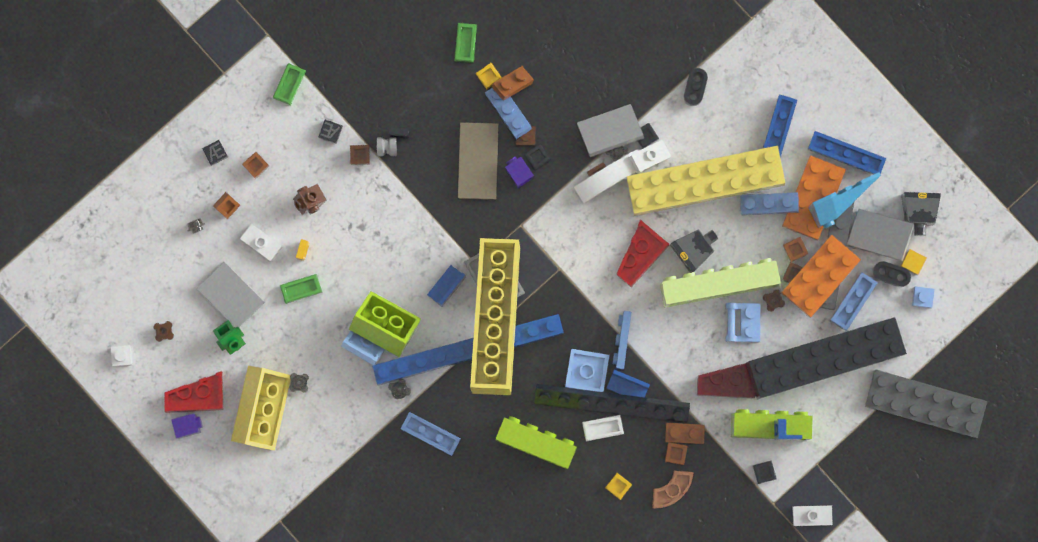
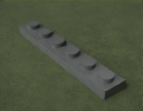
M854 202L834 220L835 224L829 228L828 238L833 235L845 246H847ZM839 286L820 308L835 310Z

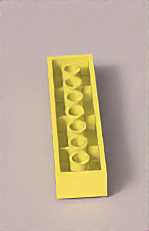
M778 146L626 176L634 216L785 186Z
M480 238L470 384L472 394L511 395L520 258L519 240Z

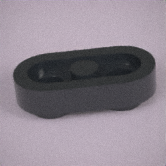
M701 68L693 69L687 80L684 101L689 106H697L703 99L708 75ZM695 76H700V77H701V81H700V82H696V81L694 80V77H695ZM695 94L697 98L691 100L690 95Z
M885 261L877 263L873 268V275L877 280L896 287H904L911 281V274L906 268ZM880 268L885 269V275L879 273ZM899 274L904 277L903 281L897 279Z

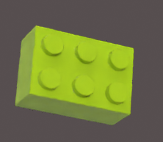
M370 291L356 312L349 330L400 357L414 335L421 318Z

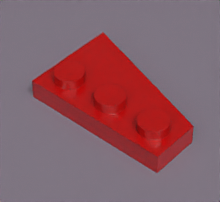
M641 219L617 272V276L631 288L669 247V243Z
M217 372L210 377H204L194 383L164 392L165 413L224 410L223 372Z

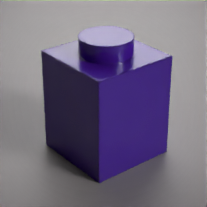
M514 157L506 163L505 170L517 188L534 178L522 157L518 159Z
M194 413L171 419L177 439L201 433L200 428H203L200 416L197 417Z

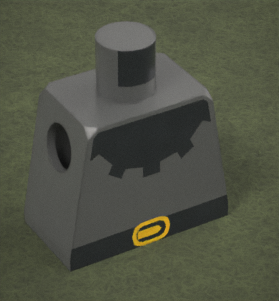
M904 192L901 194L905 222L915 225L914 236H926V226H933L936 223L941 193Z
M698 229L673 241L670 246L688 271L693 273L714 252L711 244L718 240V237L713 230L703 236Z

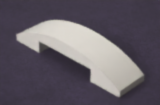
M637 149L576 185L574 189L583 204L627 178L626 176L635 174L637 171L629 156L640 150Z

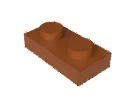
M521 66L494 82L492 88L504 101L531 85L534 79Z
M666 423L665 442L704 444L705 425Z

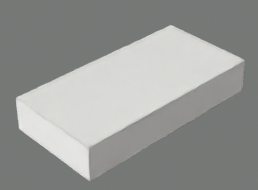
M620 415L582 422L586 441L624 434Z

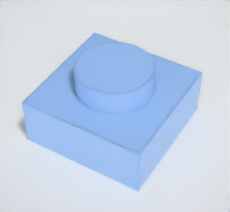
M915 286L912 306L932 308L934 289Z

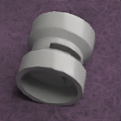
M377 137V156H384L385 154L397 156V138L390 137L385 140L383 137Z

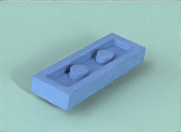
M493 88L485 92V95L516 139L532 129L511 97L503 101Z
M798 192L740 195L741 215L799 213Z
M861 272L830 321L847 331L878 282Z
M624 311L623 315H619L618 326L621 327V332L616 335L615 345L619 347L618 353H614L613 364L619 370H624L632 313L630 311Z
M411 412L408 413L401 427V430L451 456L461 438Z

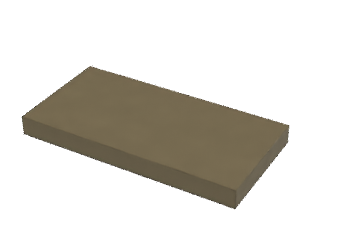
M460 122L458 199L496 200L499 124Z

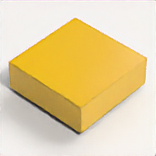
M492 63L476 73V76L486 90L494 82L502 78Z
M301 239L296 254L298 260L304 261L309 248L307 240Z
M909 249L900 267L919 275L927 257Z
M616 473L605 488L621 500L632 484Z

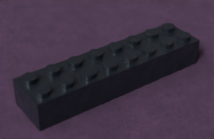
M893 317L757 358L745 364L756 399L758 400L900 357L907 353L896 318Z

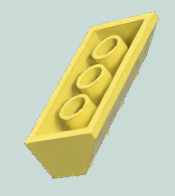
M248 366L231 441L275 451L292 375Z

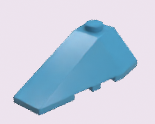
M880 172L855 183L856 185L845 187L837 194L834 192L813 202L808 209L817 227L823 226L826 229L834 225V220L881 176Z

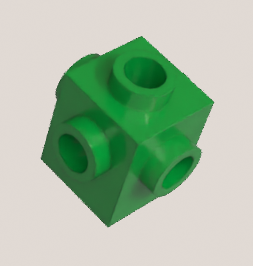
M229 320L213 330L218 339L216 341L217 345L222 351L226 349L230 355L246 344L242 338L244 333L238 326L235 328Z

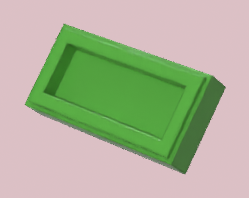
M458 23L455 62L474 63L476 24Z
M288 63L273 95V99L291 106L306 70Z
M317 274L280 285L285 304L323 293Z

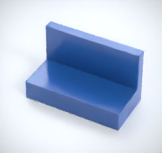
M450 265L427 295L443 307L466 278V275Z
M614 370L606 389L622 395L645 397L650 384Z
M786 419L774 420V440L802 439V435H786Z

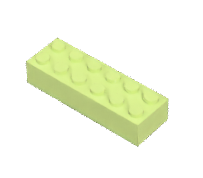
M771 258L760 260L755 265H752V262L742 263L739 268L734 269L733 265L722 267L717 272H714V269L704 270L701 275L696 276L695 272L684 274L679 279H676V276L666 277L660 284L663 305L666 308L774 288L780 285L781 282L777 261L771 262Z

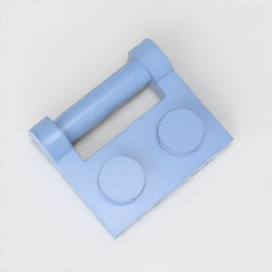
M726 303V309H728L726 342H760V303ZM735 310H740V336H735Z

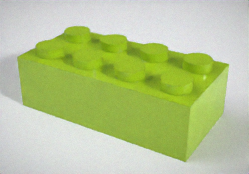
M738 409L736 413L731 414V437L774 439V420L786 419V435H802L800 440L812 439L813 416H809L808 412L796 411L794 415H788V411H777L775 414H769V410H757L755 413H749L748 409Z
M509 416L508 419L504 418L496 441L562 468H569L577 448L573 446V441L563 438L562 441L555 438L556 434L546 430L545 433L537 431L538 427L527 423V426L519 424L520 420Z

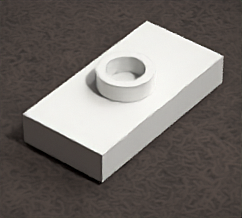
M662 140L629 156L637 173L671 157Z
M253 224L248 227L240 238L271 262L282 248L279 243Z
M832 506L792 507L793 526L832 525Z

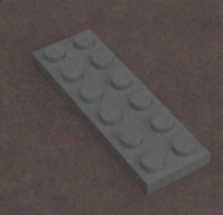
M875 370L865 407L977 439L987 401Z

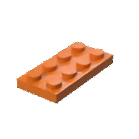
M810 155L796 189L799 197V213H787L782 227L818 240L823 226L817 227L808 207L813 202L834 192L837 194L846 169Z
M831 235L781 293L811 318L861 259Z

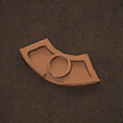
M674 471L672 479L667 485L662 488L653 489L652 508L667 507L681 499L691 485L693 472Z

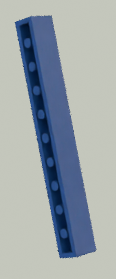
M559 314L515 326L514 348L563 335L564 332ZM474 338L376 364L372 367L377 385L472 360Z

